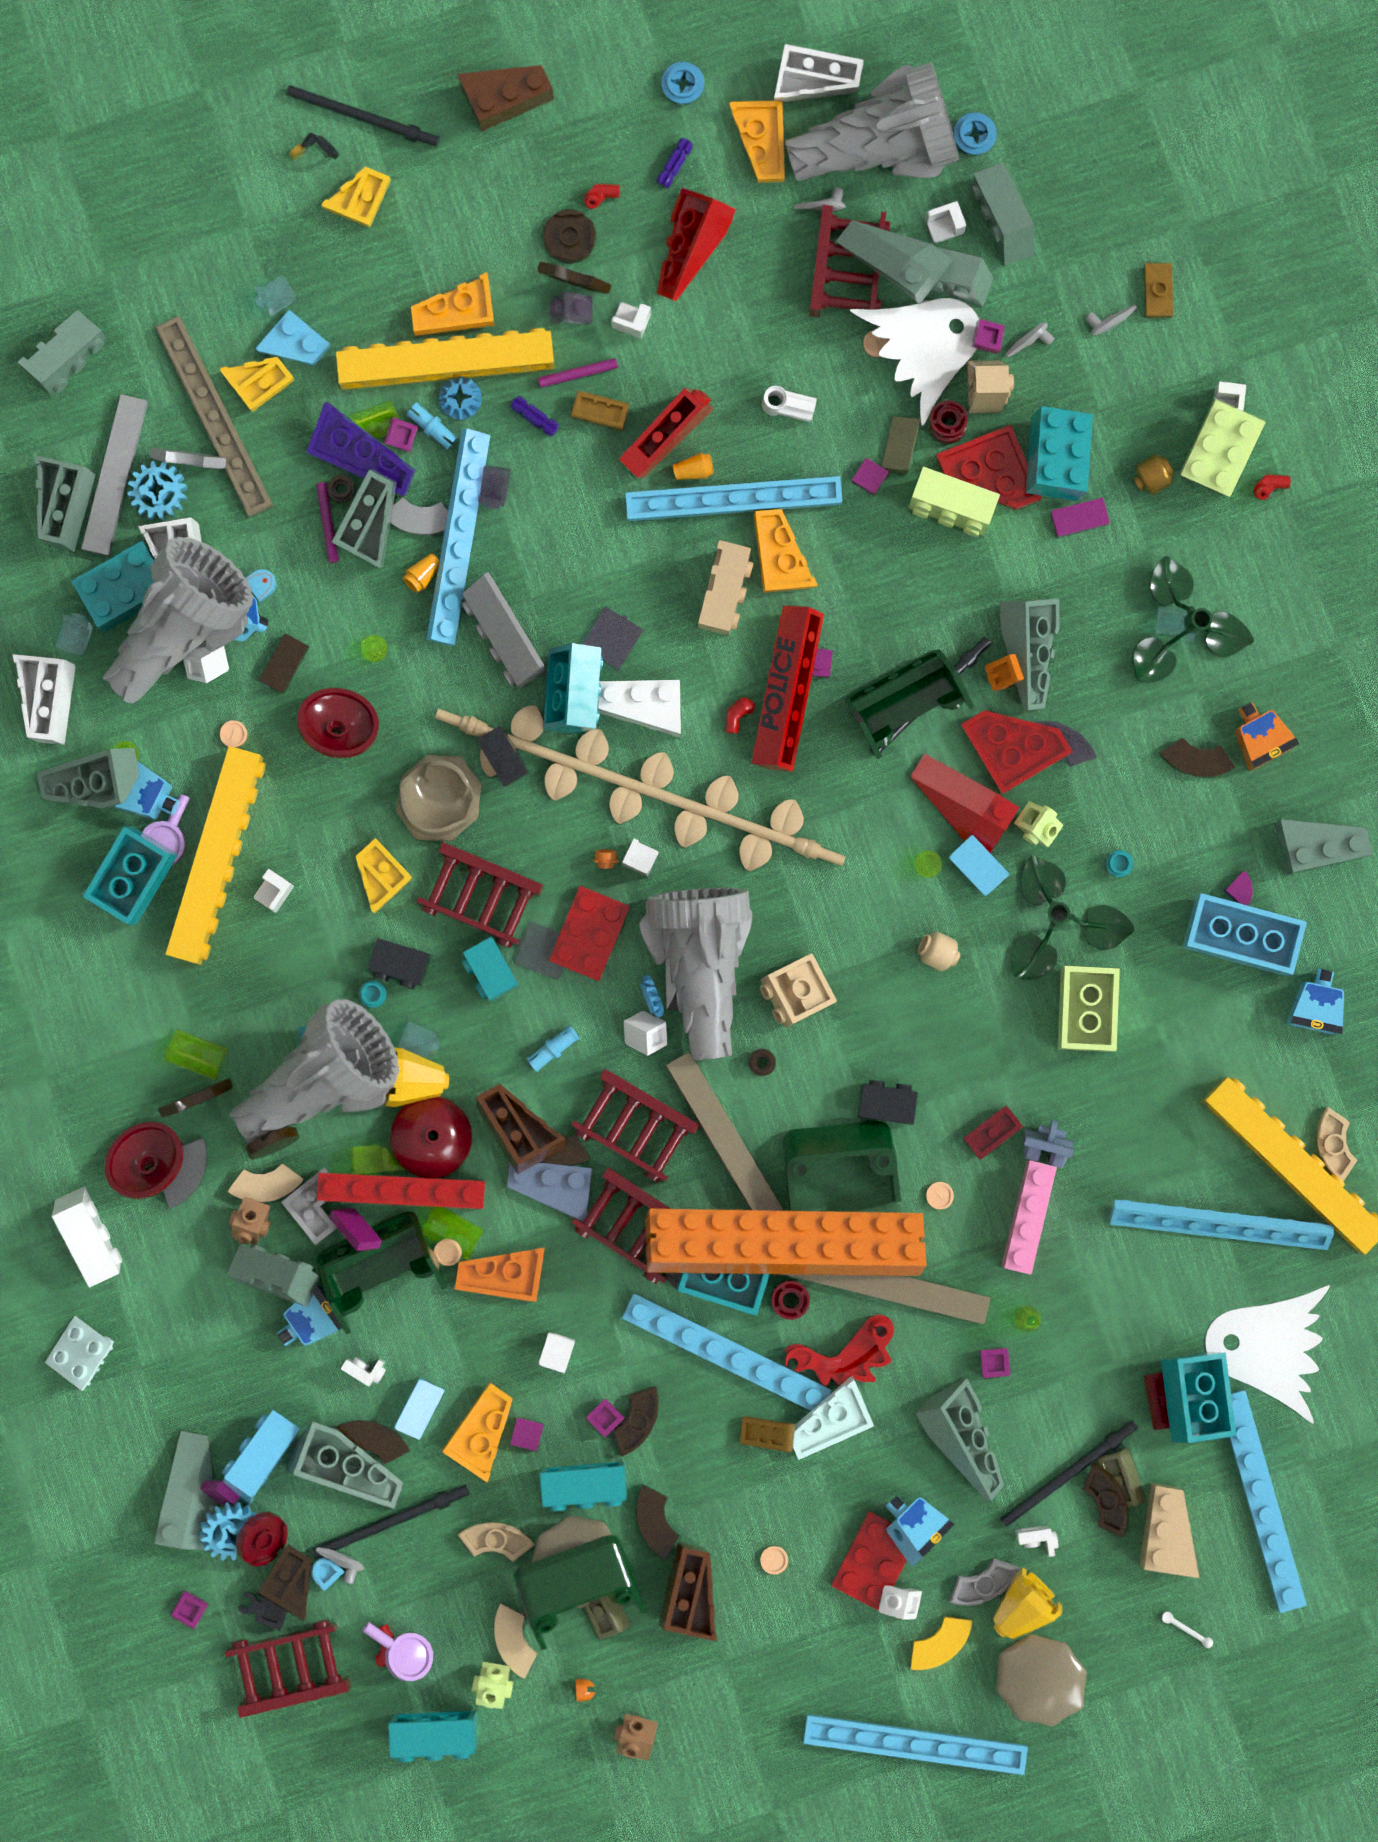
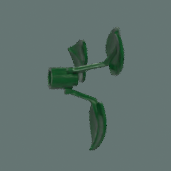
M1164 556L1155 566L1150 579V591L1152 597L1159 605L1168 606L1174 602L1177 607L1188 611L1184 618L1186 629L1168 641L1164 646L1159 639L1153 637L1145 638L1136 645L1133 651L1135 677L1138 681L1145 683L1160 681L1173 672L1177 658L1173 652L1167 649L1190 632L1197 633L1202 630L1208 632L1205 638L1206 646L1214 655L1219 657L1232 656L1254 642V638L1248 628L1234 615L1227 612H1217L1211 615L1207 609L1199 608L1195 610L1194 606H1187L1180 602L1191 596L1194 582L1188 570L1173 561L1169 556Z
M1032 855L1027 860L1022 872L1021 890L1025 899L1032 905L1039 906L1048 901L1051 905L1048 910L1050 925L1043 941L1034 934H1027L1016 940L1011 951L1014 977L1020 980H1033L1046 975L1053 969L1058 953L1053 946L1047 943L1053 929L1066 926L1070 920L1083 927H1088L1086 939L1089 944L1099 950H1110L1120 945L1134 932V926L1126 915L1116 908L1107 905H1098L1091 908L1088 912V922L1079 919L1074 914H1070V909L1065 903L1052 900V898L1061 896L1065 890L1066 877L1063 871L1055 864Z

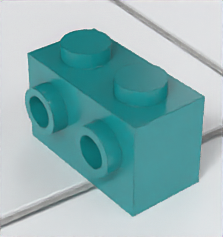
M492 937L463 952L466 959L462 960V963L469 975L473 973L476 975L479 983L475 984L482 999L488 997L492 1002L519 986Z

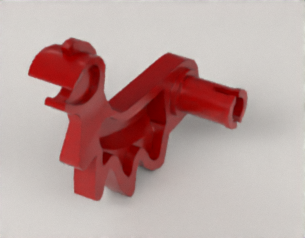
M872 1315L864 1322L841 1352L832 1357L820 1355L802 1344L789 1345L784 1351L787 1352L785 1365H788L789 1359H797L798 1366L795 1368L796 1372L812 1369L816 1372L821 1383L826 1386L831 1378L840 1386L851 1376L861 1382H876V1378L870 1372L869 1366L884 1367L891 1363L892 1359L885 1347L894 1335L893 1322L885 1315Z

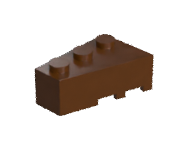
M542 65L458 74L460 87L481 132L554 100L553 88Z
M501 1084L476 1097V1108L517 1175L565 1148L566 1138L560 1133L555 1132L541 1117H537L523 1102Z
M678 1542L658 1624L666 1631L717 1642L712 1596L710 1553L705 1548Z

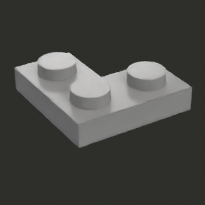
M325 1168L281 1202L315 1245L337 1228L320 1207L326 1201H317L319 1173H329Z

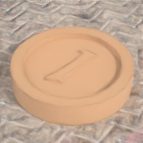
M870 331L863 341L864 350L871 357H882L879 355V352L890 339L877 337L872 334L873 331Z
M228 721L220 730L221 741L228 747L238 748L247 740V729L239 721Z
M936 1182L927 1189L926 1199L931 1207L945 1209L953 1202L954 1193L948 1184Z
M446 1238L436 1244L434 1253L439 1263L445 1266H452L461 1258L462 1250L456 1241Z
M779 1546L767 1547L761 1554V1566L770 1574L783 1572L788 1564L786 1552Z

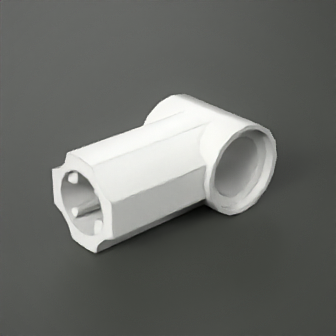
M772 386L766 390L763 396L762 408L766 414L771 416L782 415L811 423L817 399L785 391L780 386ZM770 396H777L781 399L782 404L773 406L769 403L768 398Z

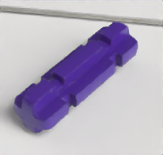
M680 138L676 145V150H673L663 167L664 171H661L657 177V183L664 188L670 187L673 182V176L676 177L686 160L685 155H689L692 150V142L685 138Z
M517 396L513 400L511 409L516 413H522L523 418L537 428H543V432L548 436L552 437L557 432L559 424L553 419H548L546 414L532 404L528 405L527 401L521 396Z

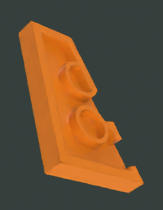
M545 1247L459 1262L455 1290L537 1302Z

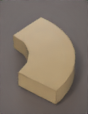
M1325 1107L1317 1126L1316 1141L1318 1152L1328 1172L1336 1174L1344 1181L1358 1161L1350 1153L1346 1144V1131L1350 1122L1329 1107Z
M283 1163L274 1171L266 1174H254L244 1169L227 1192L240 1199L246 1197L257 1202H269L289 1195L305 1179Z
M499 1522L479 1523L457 1534L474 1557L483 1552L495 1551L504 1554L514 1562L535 1545L531 1538L521 1530Z
M500 1603L494 1624L496 1645L507 1666H510L513 1672L525 1679L538 1652L532 1649L524 1638L523 1622L525 1614Z

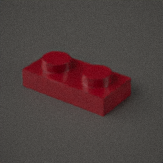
M1005 1105L967 1134L963 1140L976 1157L981 1160L1023 1126L1009 1107Z
M1163 1372L1143 1375L1153 1430L1170 1428Z

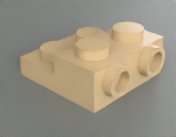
M812 953L760 980L762 983L760 986L761 994L766 1000L770 999L775 1008L773 1010L774 1019L778 1024L783 1023L785 1028L837 1002Z

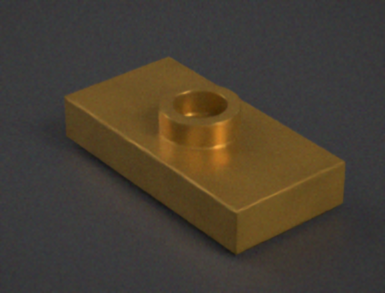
M1145 263V318H1172V263Z
M578 390L571 418L623 431L630 404Z
M743 1416L739 1444L792 1452L795 1424Z

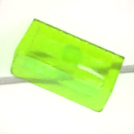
M392 400L347 416L375 439L386 435L391 417L399 419Z
M177 1029L166 1050V1061L216 1079L228 1048Z
M434 1207L423 1227L426 1236L437 1243L446 1238L456 1241L461 1247V1256L466 1259L470 1258L484 1232L482 1228L444 1207Z

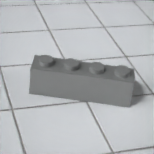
M489 572L484 574L462 593L465 601L461 604L469 617L474 615L479 624L475 628L482 640L488 638L492 648L489 651L495 662L501 661L506 668L502 673L509 685L515 684L518 690L544 676L546 674L545 666Z

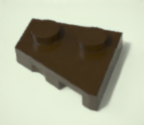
M287 1544L258 1591V1595L304 1621L306 1618L311 1558Z

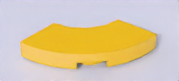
M944 1616L941 1627L934 1635L924 1640H913L910 1669H931L952 1659L965 1644L971 1630L972 1620Z

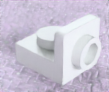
M357 1357L353 1361L346 1359L341 1367V1370L367 1386H371L373 1382L378 1384L386 1372V1369L383 1368L385 1361L382 1359L378 1360L372 1372L367 1370L369 1365Z
M1048 1525L1015 1530L1016 1541L1019 1545L1024 1544V1548L1041 1546L1040 1542L1044 1541L1046 1554L1049 1557L1055 1556L1054 1549L1058 1548V1539L1056 1532H1051V1528Z
M885 1585L879 1612L900 1619H916L922 1591L900 1589Z

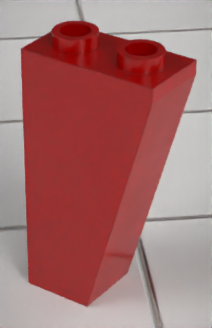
M684 388L619 460L637 478H644L714 409L709 404L711 399L702 390Z

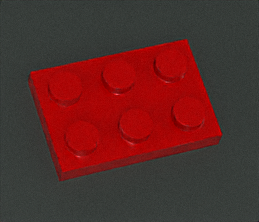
M579 886L549 962L599 982L630 906Z
M868 1511L831 1586L879 1611L884 1586H894L907 1560L887 1533L886 1528L892 1522Z

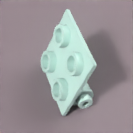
M74 1316L45 1363L83 1391L87 1385L90 1386V1381L96 1371L99 1372V1365H103L105 1362L103 1359L106 1358L110 1350H113L114 1347L112 1345L114 1341L107 1336L103 1337L77 1316Z

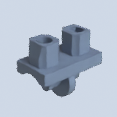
M1051 1120L1049 1127L1039 1125L1038 1132L1025 1129L1023 1136L1025 1145L1024 1158L1038 1161L1041 1150L1051 1152L1049 1164L1063 1168L1068 1157L1073 1155V1141L1065 1139L1066 1131L1057 1129L1058 1121Z

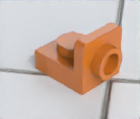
M1016 654L1005 656L985 665L987 679L993 691L1008 689L1012 687V684L1024 680Z

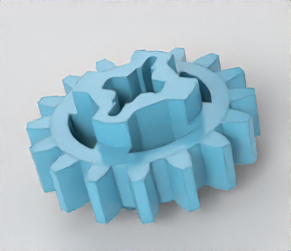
M151 461V468L149 469L141 465L143 472L141 474L133 472L136 481L128 482V485L134 489L128 492V496L135 499L131 502V505L134 508L140 507L138 513L141 516L148 512V518L152 521L155 515H158L159 519L164 521L166 513L173 518V509H183L179 504L180 500L187 501V497L182 493V491L188 489L186 484L181 483L184 477L182 474L176 475L177 469L174 466L167 470L166 462H162L160 467H157L156 463ZM161 475L168 476L173 482L163 481ZM147 478H149L145 485H142ZM157 483L162 489L159 491L158 499L153 493L156 491ZM171 497H173L172 500L166 505L167 501ZM142 500H151L154 507L146 505Z
M226 1502L224 1509H220L218 1506L214 1507L215 1514L206 1513L207 1522H201L202 1531L199 1532L205 1551L210 1550L212 1557L219 1553L223 1561L227 1555H231L232 1560H236L237 1535L242 1526L251 1517L256 1515V1512L251 1513L250 1506L248 1505L241 1509L240 1502H237L234 1507H230L229 1503Z

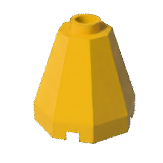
M394 1048L398 1058L399 1073L394 1087L388 1090V1093L385 1095V1106L398 1107L442 1095L443 1089H448L449 1073H445L444 1066L403 1048Z
M1025 1568L1020 1569L1015 1574L993 1616V1621L995 1622L993 1627L1003 1638L1015 1639L1055 1621L1062 1614L1060 1602L1058 1601L1054 1604L1051 1600L1055 1597L1053 1592L1034 1573L1030 1572L1026 1575L1027 1569Z

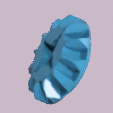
M678 62L668 67L664 72L662 89L669 101L672 100L678 105L691 104L700 97L704 89V78L701 71L695 65L688 62ZM685 74L686 82L690 86H686L683 92L680 93L679 85L675 83L681 82Z
M981 113L964 115L959 119L954 129V139L958 149H962L967 155L976 154L979 156L986 151L988 152L995 143L997 136L993 121ZM973 125L977 133L983 134L979 136L977 144L973 137L967 136L971 134Z
M459 376L458 378L449 379L447 383L441 386L439 403L447 416L463 420L472 417L479 410L482 395L479 387L472 379ZM459 388L463 391L464 396L472 397L463 399L461 408H459L457 400L451 398L458 394Z
M649 975L641 977L643 983H640V987L650 1013H655L657 1018L663 1016L664 1008L652 978Z

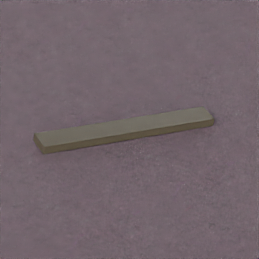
M180 316L156 326L155 328L218 456L226 458L225 470L249 518L274 507Z
M690 1052L667 1064L665 1068L748 1208L760 1211H784L695 1060L692 1059Z
M784 1274L980 1324H985L991 1299L990 1297L906 1276Z

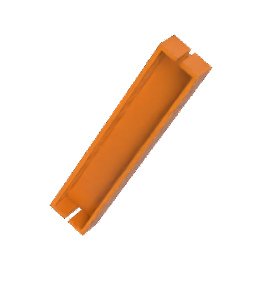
M649 1209L645 1219L646 1243H648L646 1248L647 1272L920 1276L926 1267L925 1242H921L925 1237L923 1213Z

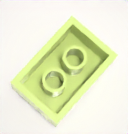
M1214 399L1180 471V475L1230 497L1265 425V421L1218 399Z
M923 467L908 509L913 510L912 513L918 517L928 518L930 516L938 519V523L943 526L952 528L955 525L963 528L964 533L978 537L979 534L984 536L1000 494Z
M1064 966L1061 968L1057 1049L1098 1052L1116 1051L1120 969Z

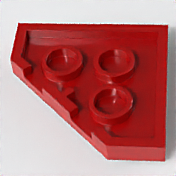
M1011 425L936 454V459L943 474L1000 494L997 503L1018 510L1042 499L1041 495L1026 493L1028 464Z
M985 710L961 724L1002 794L1073 753L1058 728Z

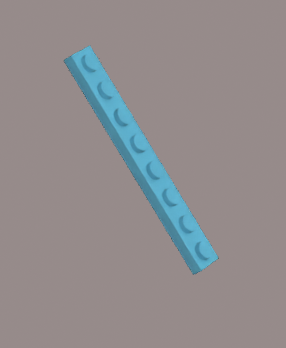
M467 428L461 432L426 640L449 646L455 645L463 599L462 593L465 588L490 435Z
M840 476L626 493L628 521L842 505Z
M1114 1200L1110 1214V1225L1328 1250L1334 1235L1333 1225L1318 1222H1301L1292 1219L1284 1220L1268 1218L1266 1216L1191 1209L1182 1206L1174 1207L1156 1203L1132 1202L1130 1200Z
M635 1293L622 1319L810 1411L827 1398L832 1391L830 1388Z
M1246 1391L1233 1392L1231 1397L1237 1436L1229 1437V1441L1278 1612L1283 1613L1307 1606Z
M807 1714L803 1743L809 1745L1020 1775L1025 1773L1028 1746L1024 1744Z

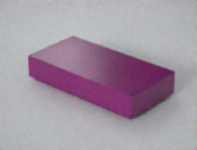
M1103 498L1051 510L1050 512L1057 538L1110 524Z
M355 1208L331 1211L330 1220L356 1251L380 1248L382 1240Z

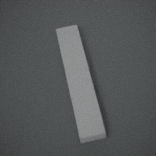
M120 395L81 548L83 551L110 556L148 406L147 400Z

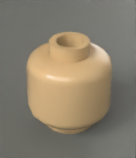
M937 931L930 935L926 934L918 947L921 962L938 971H945L950 966L954 967L960 958L957 941Z

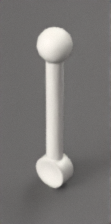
M1168 1611L1162 1614L1161 1617L1165 1623L1174 1624L1201 1641L1205 1648L1213 1646V1640L1210 1637L1205 1638L1174 1619L1173 1615Z

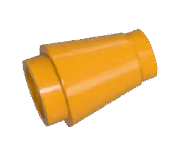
M701 452L677 464H673L676 480L708 479L709 475L714 474L709 453L703 455Z
M430 553L408 568L402 580L415 593L425 590L437 572L440 560Z

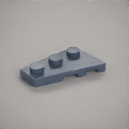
M510 1163L507 1187L578 1220L584 1221L588 1210L592 1168L537 1163L517 1175Z

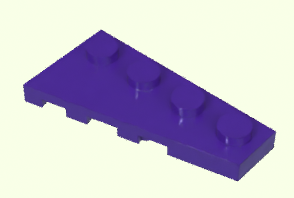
M329 402L324 403L306 452L362 478H365L368 471L373 469L397 482L395 493L405 496L416 470Z

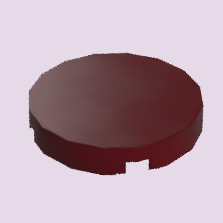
M261 1512L254 1515L242 1526L237 1535V1554L244 1562L254 1567L264 1566L272 1562L278 1556L276 1553L280 1548L283 1550L288 1537L287 1524L277 1514L272 1512Z

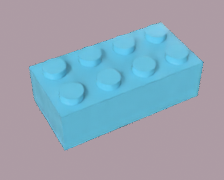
M1200 893L1194 899L1182 948L1288 977L1294 974L1307 922Z

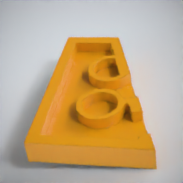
M782 101L729 102V108L757 182H784Z
M488 272L480 275L479 279L468 284L464 282L458 285L457 289L446 294H438L411 306L414 335L494 326Z
M782 509L755 511L753 516L763 592L816 588L818 584L807 567V561L795 542V536Z
M489 1382L448 1440L442 1452L488 1483L491 1467L498 1450L497 1447L513 1398Z

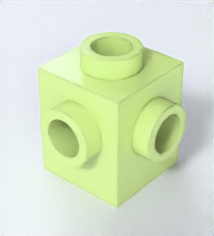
M1030 801L1014 822L1025 833L1023 838L1035 846L1040 843L1046 847L1050 846L1064 826L1056 818L1058 814L1045 805L1041 807Z
M487 1662L482 1663L480 1676H474L472 1693H477L475 1705L503 1709L505 1698H511L513 1681H508L510 1666Z

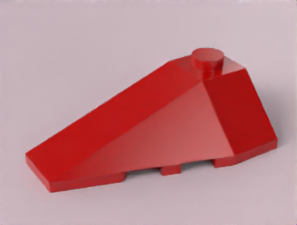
M685 188L681 189L671 214L670 222L674 223L672 236L667 237L666 241L669 252L668 258L662 263L657 289L658 295L673 301L678 300L725 237L736 211L735 208L709 196Z
M926 754L923 755L910 776L930 802L942 813L946 821L957 831L964 842L973 835L989 853L992 852L1020 808L994 791Z

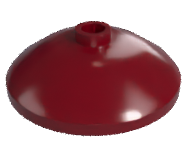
M327 688L314 692L303 701L298 711L297 727L305 743L316 752L333 758H349L362 754L372 746L378 734L379 719L371 703L358 693L343 688Z
M434 1097L406 1104L398 1112L391 1126L390 1145L396 1160L405 1170L422 1178H439L454 1172L466 1160L472 1145V1129L466 1114L459 1106L448 1099ZM430 1131L437 1133L438 1138L436 1141L428 1139Z
M145 1122L127 1129L113 1142L105 1159V1175L109 1185L118 1194L129 1199H145L160 1193L173 1182L181 1169L184 1152L180 1138L170 1127L157 1122Z

